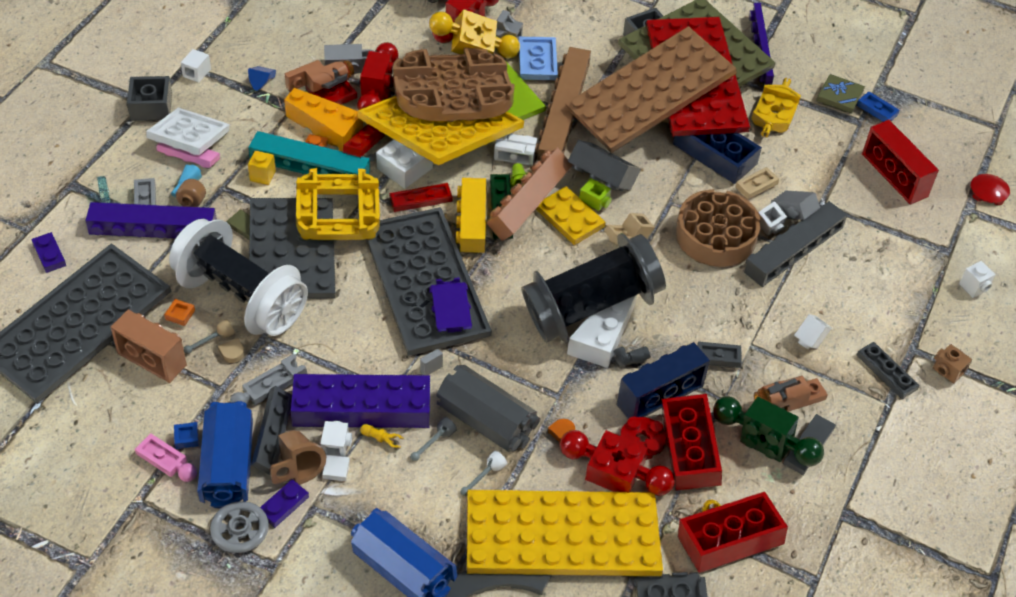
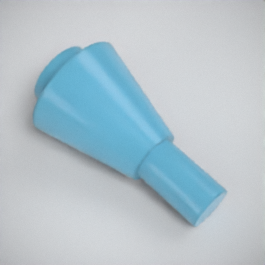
M193 164L185 165L178 185L171 192V195L176 198V192L185 180L201 179V170Z

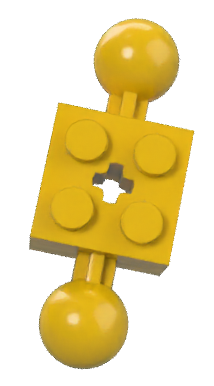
M464 9L455 19V22L445 12H436L429 20L430 30L435 35L444 36L449 32L453 33L451 52L464 54V48L485 49L488 53L493 54L494 49L497 48L498 53L508 59L515 57L519 53L520 42L515 36L504 35L501 38L496 37V20Z

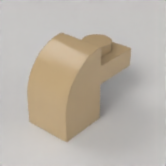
M630 213L622 225H607L604 232L609 237L610 242L618 245V234L623 233L629 239L642 234L647 239L655 226L644 214Z

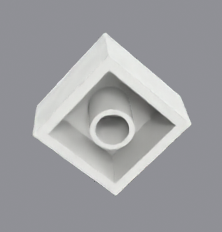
M392 140L376 152L377 169L404 189L433 168L432 161L396 140Z

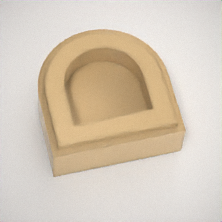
M239 338L218 345V350L226 362L236 363L244 357V348Z

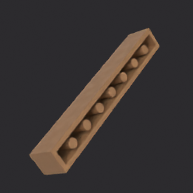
M569 47L568 53L563 55L562 64L564 66H560L558 74L560 78H556L555 82L556 91L553 90L551 95L552 104H548L547 115L549 116L544 118L543 128L545 129H541L539 141L541 142L537 143L535 148V154L538 155L537 161L542 160L540 156L548 149L552 151L558 147L563 154L565 152L574 121V116L566 109L565 103L582 93L590 65L591 50Z

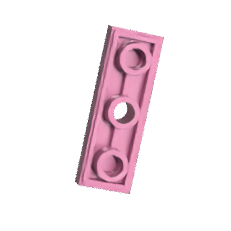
M163 143L157 144V151L165 153L166 156L181 158L185 162H193L204 168H210L220 159L219 152L209 149L200 155H193L190 152L175 149Z

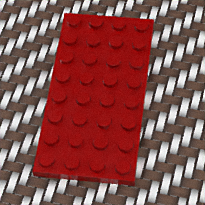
M720 17L647 20L646 27L651 49L689 26L733 65ZM736 74L669 116L668 121L672 136L749 132L750 125Z

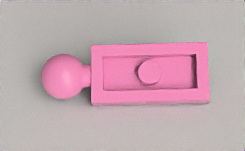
M151 433L135 448L136 455L170 477L178 472V476L182 481L190 482L197 476L196 467L191 463H186L187 458L184 454Z

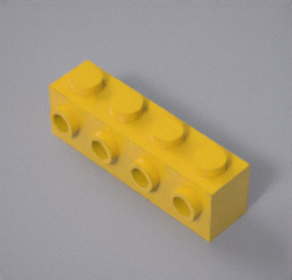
M462 178V186H457V198H461V201H457V213H461V216H457L456 228H460V231H456V244H460V252L485 253L486 178Z

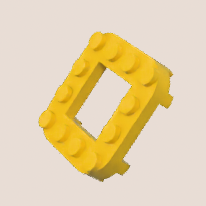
M317 168L309 169L308 174L301 178L298 177L296 181V227L301 238L305 240L374 239L380 227L378 178L367 174L365 169H358V174H317ZM317 194L358 195L359 219H317Z

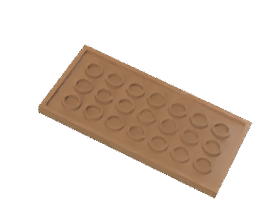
M688 26L565 103L566 109L610 153H613L737 74L736 67Z

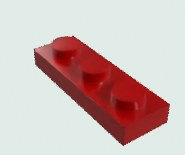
M367 124L343 145V153L361 158L385 134Z

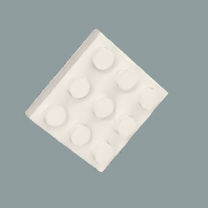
M177 108L146 131V138L157 143L172 146L175 149L190 152L193 155H200L229 132L230 124Z

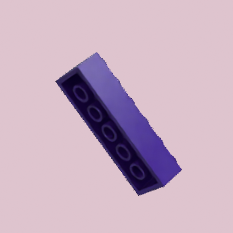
M294 374L291 402L292 426L324 427L325 421H340L348 423V427L361 428L364 424L371 425L374 428H429L430 375Z

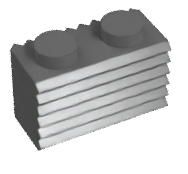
M785 190L774 200H771V203L776 202L788 219L805 220L820 209L815 192Z

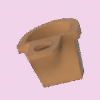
M293 430L278 435L280 454L283 461L270 467V476L273 484L293 478L300 485L312 480L323 470L327 457L321 446L317 443H312L300 431ZM283 467L288 469L285 475L276 476L279 469Z

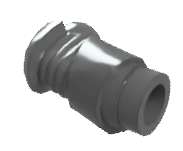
M646 346L627 353L624 347L614 349V354L616 355L614 360L623 368L629 364L644 363V361L651 358Z

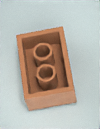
M128 309L110 327L118 355L166 382L171 383L187 366L181 337L174 332L170 333L163 329L158 323L150 322L142 314L134 313Z

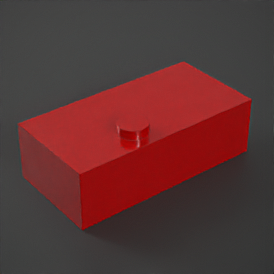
M890 120L871 126L862 155L910 205L928 198L939 169Z
M707 394L662 399V417L671 468L675 477V491L722 486V467Z
M764 491L680 519L677 537L698 573L784 545L788 526Z

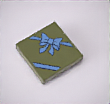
M830 74L816 101L852 114L864 92L865 86Z

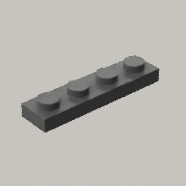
M277 386L270 389L251 466L270 475V467L278 463L280 455L278 435L285 433L292 402V395Z

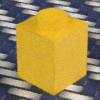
M254 151L248 163L250 181L265 185L270 184L276 172L273 154Z

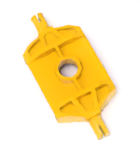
M784 78L782 85H764L762 95L751 118L755 125L763 127L762 137H764L765 133V138L768 137L772 130L782 133L789 129L801 98L800 94L789 88L791 79L787 81V78Z

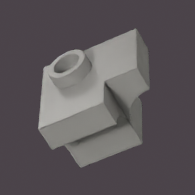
M503 10L497 19L496 37L501 38L504 35H513L519 40V36H522L523 23L514 20L509 11Z

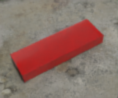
M448 183L389 193L394 212L453 202V196Z

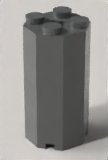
M457 365L454 368L457 372L454 375L448 374L444 378L437 392V397L440 399L437 400V405L506 451H516L519 447L524 449L530 440L529 434L540 422L537 411L468 366Z

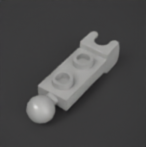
M292 354L281 360V364L243 384L242 388L245 393H234L230 398V403L242 401L247 404L251 400L254 405H257L268 398L272 387L277 386L285 389L293 384L294 374H307V369L305 365L297 367V357L295 354Z

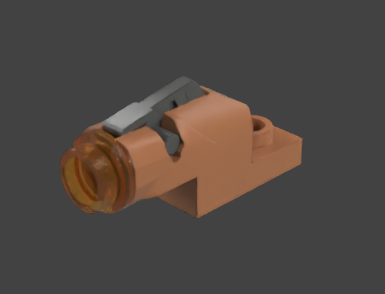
M319 60L284 73L286 88L291 92L293 88L298 89L307 85L313 93L324 88L330 89L351 78V75L354 74V68L349 60L333 62L326 66H323Z
M803 375L759 388L757 392H754V401L757 397H760L778 407L784 406L786 411L789 412L824 401L828 394L818 378L806 381Z

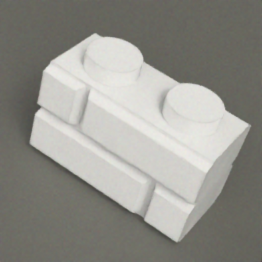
M510 133L497 139L494 149V160L532 166L536 155L537 138Z

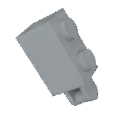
M362 44L324 45L325 66L333 62L342 61L346 65L348 73H361L368 52L374 50H362Z

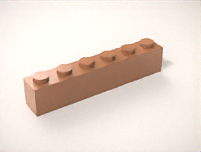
M558 147L552 151L549 149L540 156L542 160L534 163L530 167L532 171L522 176L520 179L522 182L516 184L510 190L512 194L505 196L500 201L502 205L491 211V217L486 224L501 241L515 234L573 166Z

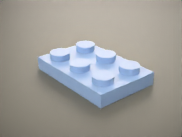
M519 36L521 79L556 80L558 77L556 37Z

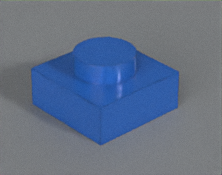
M197 422L174 425V444L176 449L199 446Z

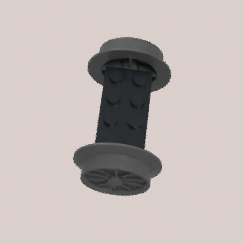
M620 233L617 236L619 248L548 280H544L538 271H534L533 282L522 286L521 290L531 318L546 343L556 338L561 339L564 343H568L569 337L566 326L637 294H640L648 305L654 304V294L666 289V281L652 246L642 234L629 239L625 234Z

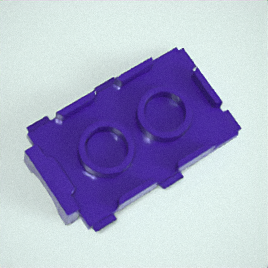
M459 277L449 282L436 279V285H431L429 290L432 293V312H435L437 331L448 330L449 333L460 332L462 329H471L472 322L469 310L471 309V304L468 302L466 291L468 290V285L465 282L460 283Z

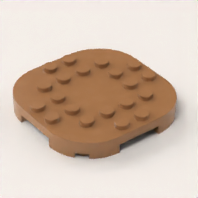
M464 48V54L432 56L428 55L427 49L415 50L406 53L403 59L398 58L393 65V83L398 105L405 113L419 119L453 122L455 120L473 121L475 119L493 118L507 112L514 102V84L510 82L506 61L498 54H495L493 57L485 49Z

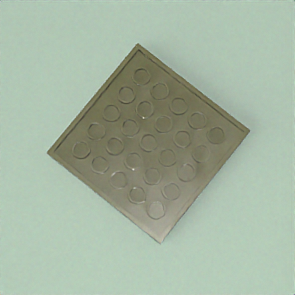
M694 0L659 18L720 17L733 66L736 67V78L739 87L775 67L776 63L707 0ZM646 25L619 39L618 45L634 60L651 50Z

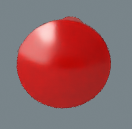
M992 174L977 175L970 184L973 192L972 197L977 201L983 200L995 205H1002L1010 195L1008 184L1002 178Z

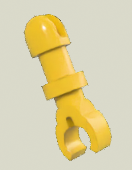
M364 424L360 428V432L364 436L376 438L380 443L383 441L387 442L394 448H401L400 445H395L394 441L391 440V438L395 439L396 437L404 439L399 434H389L385 429L381 428L378 430L368 424Z

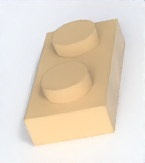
M765 167L736 182L735 188L749 200L778 185L779 178L770 169Z

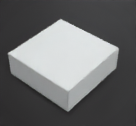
M326 455V464L322 474L323 479L346 481L350 457Z

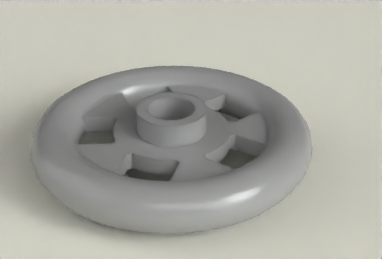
M238 501L225 505L214 515L210 526V533L215 544L222 550L231 553H244L256 548L263 542L268 533L269 522L265 512L259 506L251 502ZM241 511L250 512L248 518L239 514ZM227 515L231 517L228 525L222 523ZM259 522V529L252 530L251 523ZM239 526L244 527V528H242V529H240V530H237V529H236V528L239 527ZM226 531L232 537L229 540H225L222 537V534ZM249 536V541L239 543L238 539Z

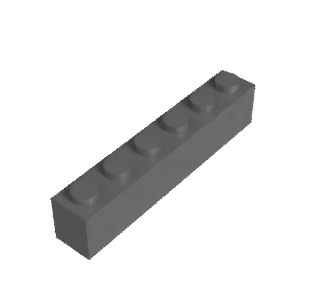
M830 201L823 206L820 205V209L808 218L801 220L796 225H791L785 233L777 235L770 244H765L756 254H751L746 259L744 273L761 287H764L843 229L847 214Z

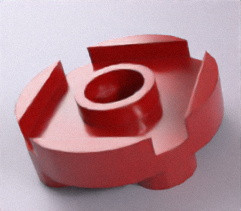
M630 417L627 423L623 425L620 436L648 447L646 460L652 459L658 453L660 454L665 446L666 434L663 430V424L660 421L647 417ZM644 435L648 439H645V442H643L637 436Z

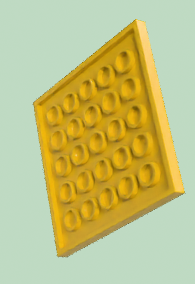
M396 96L358 110L359 119L438 166L524 128V120L509 112L493 118L475 119L473 121L423 120L405 113L399 107Z

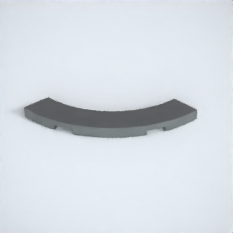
M466 570L457 575L455 582L450 580L448 586L451 589L445 597H470L474 594L477 595L485 591L494 590L496 587L523 589L542 595L552 575L467 574Z

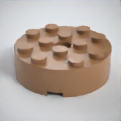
M709 189L691 195L683 202L676 225V239L681 249L696 262L709 266L727 267L745 261L754 252L760 232V216L756 208L744 197L730 191L721 193L714 192L715 189Z

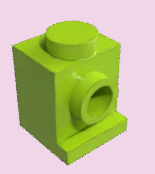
M590 178L580 189L579 198L588 206L600 211L602 207L607 208L611 203V188Z

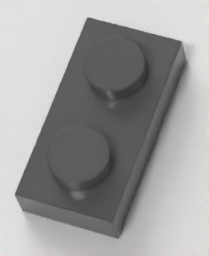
M698 341L697 346L710 360L709 365L741 367V345Z

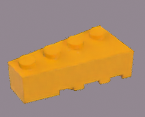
M293 88L284 99L286 117L303 128H309L312 130V134L328 138V144L337 146L339 151H343V145L363 129V121L358 118V111L297 88Z

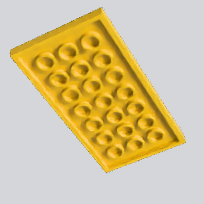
M468 490L467 574L662 576L663 564L655 494L651 492Z

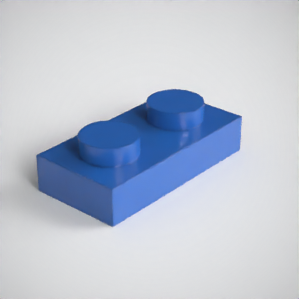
M869 91L858 100L856 105L882 122L886 120L892 121L898 116L900 111Z

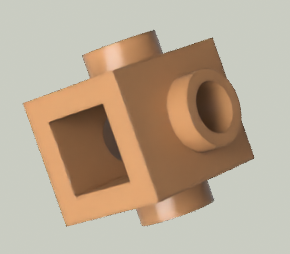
M950 344L945 350L941 348L934 357L936 362L933 369L954 384L967 372L972 358Z

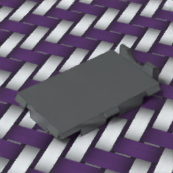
M688 572L672 573V575L662 574V576L636 577L634 579V587L637 588L638 597H708L705 577H700L698 572L689 574Z

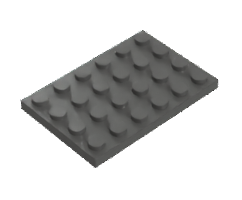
M250 198L249 260L268 273L283 265H292L299 270L301 282L307 286V299L335 298L334 240H305L301 238L296 227V198ZM317 198V219H333V198Z

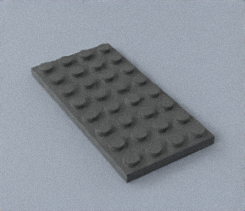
M439 207L380 220V227L375 238L371 240L366 239L407 355L411 356L490 337L492 330L442 208ZM459 277L460 283L465 282L468 285V290L466 291L468 302L471 304V309L469 310L472 328L462 329L460 332L448 333V330L439 332L437 331L435 312H432L433 300L429 287L436 285V279L449 282ZM412 297L411 299H409L412 302L405 300V298ZM426 300L430 301V302H429L426 306H424L423 308L420 307V305H421L424 301H426Z
M111 243L0 331V374L38 404L114 340L110 327L128 309L134 313L144 315L172 292L171 287Z

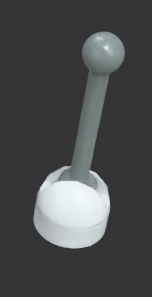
M493 451L487 458L488 467L467 487H463L461 494L467 496L468 490H471L490 470L499 471L507 465L505 457L498 451Z

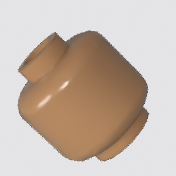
M187 179L178 188L176 199L183 207H198L205 198L206 189L200 181Z

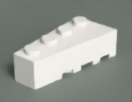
M637 295L587 317L569 338L567 355L608 368L614 356V349H617L635 307Z

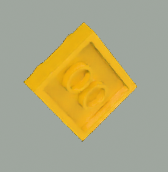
M567 186L546 197L536 208L574 246L603 229L606 223Z

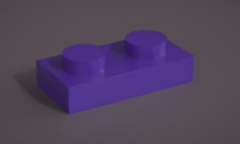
M52 232L31 239L46 273L67 266Z
M291 479L260 508L265 512L269 524L276 528L309 498V492Z

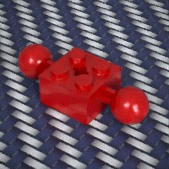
M448 0L445 13L451 16L453 22H455V19L463 9L485 17V7L494 6L499 0ZM432 32L434 39L439 43L446 44L453 39V33L449 32L447 35L438 36Z
M384 42L379 44L375 51L368 52L360 75L361 97L357 103L358 110L390 98V88L394 87L393 65L399 56L398 49L394 44Z
M579 430L566 432L560 440L561 452L567 458L580 459L583 456L590 458L585 480L610 491L629 493L637 478L645 481L647 489L658 496L668 494L675 485L674 474L669 468L665 466H654L651 469L644 467L648 447L605 430L597 447L589 444L587 436Z

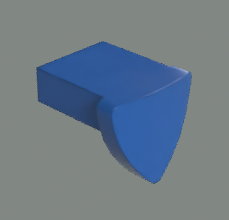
M261 66L248 69L249 81L255 91L263 88L269 79L275 78L276 70Z

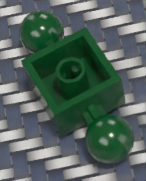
M730 396L721 397L714 404L713 414L719 423L732 425L737 422L743 425L740 442L748 448H753L778 462L782 461L789 449L794 451L797 461L804 466H816L822 461L824 447L818 439L805 437L800 440L795 437L798 416L760 397L755 399L747 412L742 411L740 402Z

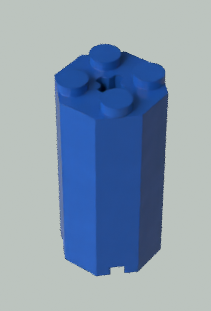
M212 402L209 404V409L204 411L197 492L200 502L205 503V500L211 502L210 506L214 508H222L227 504L241 500L243 502L248 501L253 416L252 410L247 408L245 402Z
M378 508L374 509L362 523L355 525L351 531V536H353L351 540L353 553L407 597H445L448 595L451 589L448 586L450 580L455 582L457 578L456 565L387 511H381Z

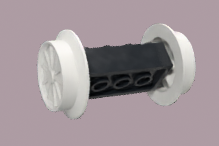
M198 219L187 225L175 239L169 255L170 266L175 270L176 280L181 286L196 288L209 279L210 281H218L220 287L225 291H233L234 295L241 302H248L244 324L251 334L259 335L266 332L271 336H277L294 324L303 311L308 296L307 286L301 282L300 272L296 267L283 265L268 273L231 248L233 240L232 229L223 220L208 221L206 219Z

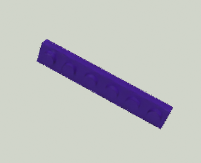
M754 3L753 10L749 11V21H752L751 33H754L753 43L771 58L761 3ZM773 69L759 76L760 82H763V88L764 85L773 84Z

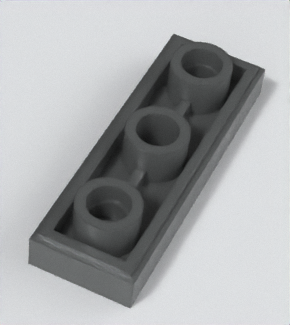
M875 342L858 351L857 356L901 399L918 390L920 385Z
M816 414L799 439L813 437L818 439L824 446L834 431L836 424ZM792 450L783 463L803 476L809 468L797 461Z

